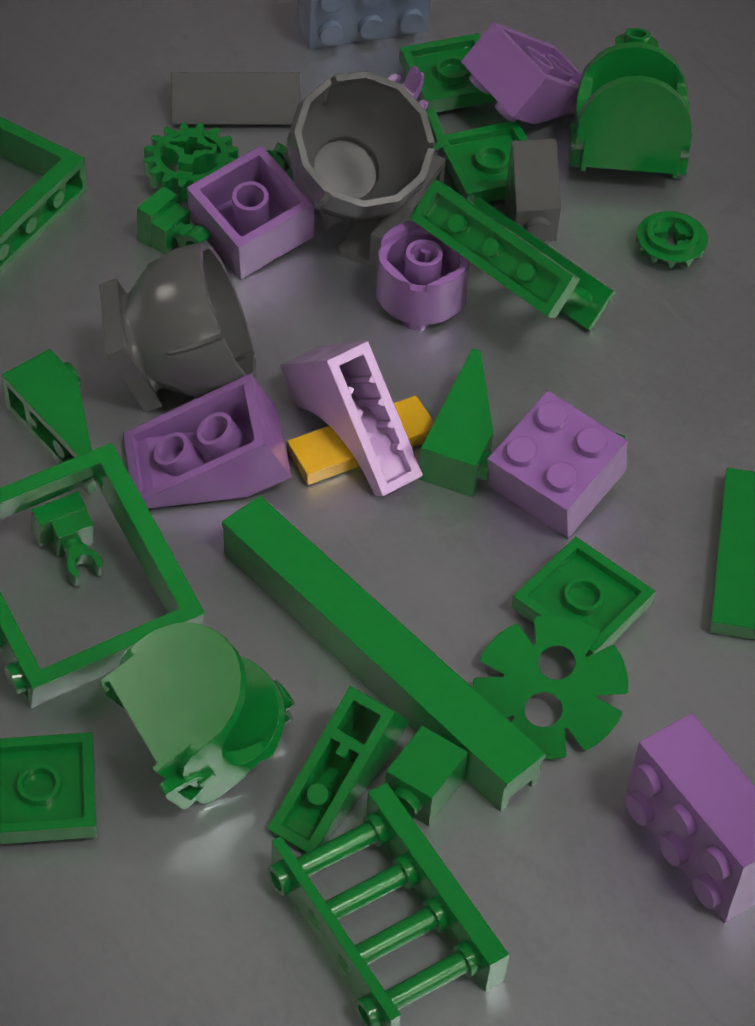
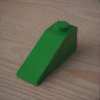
M473 348L421 447L419 467L423 476L418 478L419 480L470 497L474 496L481 480L489 481L487 458L493 453L491 452L493 426L482 354L480 350Z
M48 349L1 374L5 406L59 464L92 451L79 388L81 387V379L71 363H63L51 349ZM93 481L81 486V488L89 495L96 491V482Z
M349 686L267 829L282 836L285 840L305 852H309L326 843L382 770L410 721L396 711Z

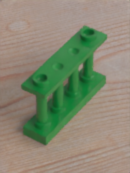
M433 180L410 217L412 221L547 317L555 319L559 312L562 311L587 330L592 331L616 294L614 290L483 199L477 197L473 204L438 180Z
M387 782L368 791L366 816L363 818V824L296 858L282 836L272 840L271 865L267 867L270 880L282 897L287 894L290 896L357 998L355 1006L365 1026H400L401 1014L398 1010L463 974L467 977L475 976L485 992L505 981L509 953ZM373 843L378 847L382 845L385 847L393 859V866L326 901L309 878ZM402 886L406 889L413 887L423 902V909L356 945L353 944L339 923V919ZM433 929L438 933L441 931L445 933L454 946L453 954L387 990L383 989L368 964Z

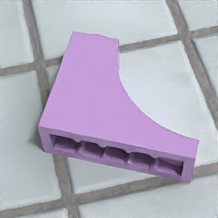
M368 341L318 346L280 364L297 407L316 414L337 433L358 462L374 496H385L423 476Z

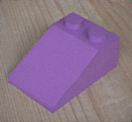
M493 22L461 61L472 73L469 77L472 84L483 93H490L498 101L495 108L511 122H515L518 119L527 123L537 124L575 113L577 89L582 74L555 45Z
M251 373L123 433L129 475L148 509L249 497L292 477L277 406Z

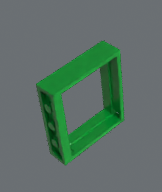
M0 117V155L42 175V177L0 216V273L87 191L85 157Z
M112 443L1 487L0 520L95 481L167 614L40 669L0 592V648L8 662V665L4 666V672L9 685L14 686L17 694L24 693L31 708L111 673L119 667L120 659L130 647L156 629L174 623L203 624L205 612Z

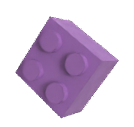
M262 145L187 187L190 221L194 226L201 225L210 231L212 236L207 241L240 279L245 278L314 237V206L294 185L293 180Z
M547 390L487 458L490 488L568 539L627 470V440Z

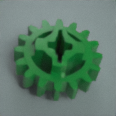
M182 122L178 131H174L167 126L164 127V137L152 135L151 145L144 147V175L150 178V187L152 189L165 186L178 194L179 202H184L187 199L188 186L238 159V147L232 146V137L230 135L220 138V128L218 127L208 132L204 130V123L200 122L195 128H188V125Z

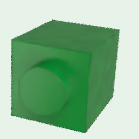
M421 726L386 770L385 783H388L412 818L430 826L463 783L468 752L426 727Z

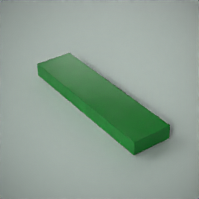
M727 467L723 482L709 632L755 640V472Z

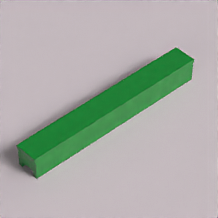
M261 496L257 497L222 521L224 554L383 703L410 721L408 726L412 730L417 732L421 726H424L467 751L464 778L499 811L507 807L509 798L526 784L532 787L539 781L542 760L545 759L546 754Z

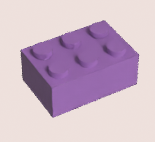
M690 713L638 743L625 801L632 818L639 825H645L657 839L665 859L672 866H679L692 882L694 892L699 901L706 908H713L722 921L726 923L755 906V786L693 713Z

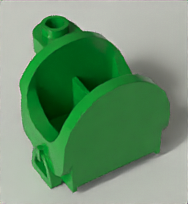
M642 28L627 29L624 34H620L615 38L614 46L598 53L584 68L577 89L574 124H570L569 167L580 168L581 162V171H586V167L670 173L672 178H677L678 175L686 176L692 141V123L689 113L686 78L677 61L668 52L659 48L658 41L651 37L649 31Z
M174 623L154 630L130 647L120 659L119 667L101 679L99 683L107 697L126 709L157 762L153 767L154 771L166 779L159 784L160 789L168 800L182 809L189 808L195 801L201 804L211 803L245 778L252 768L274 754L284 726L293 720L289 710L295 706V702L285 687L277 679L274 681L256 663L241 657L236 648L222 634L211 627L197 623Z

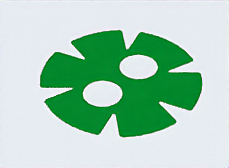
M561 615L536 616L534 618L536 644H532L518 624H513L500 632L488 644L479 660L485 665L503 673L504 676L474 678L473 688L504 717L515 716L511 723L546 754L545 759L565 758L567 755L565 728H568L583 750H589L600 743L614 729L622 716V711L598 699L597 695L627 694L628 675L624 660L615 645L606 647L590 656H585L600 635L599 629L572 617ZM562 646L572 652L575 657V667L569 676L555 680L542 674L538 666V660L541 653L549 647ZM537 693L553 694L561 702V717L553 725L540 727L532 724L527 719L525 705Z

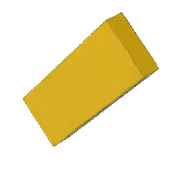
M416 395L395 402L394 406L411 447L422 445L434 424L433 419ZM330 426L287 440V453L307 485L360 467L351 451Z

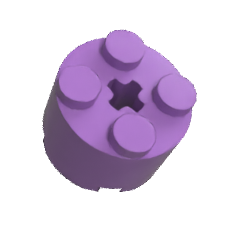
M414 221L396 225L381 240L377 259V299L387 313L403 321V324L408 329H426L429 324L448 320L464 308L470 261Z

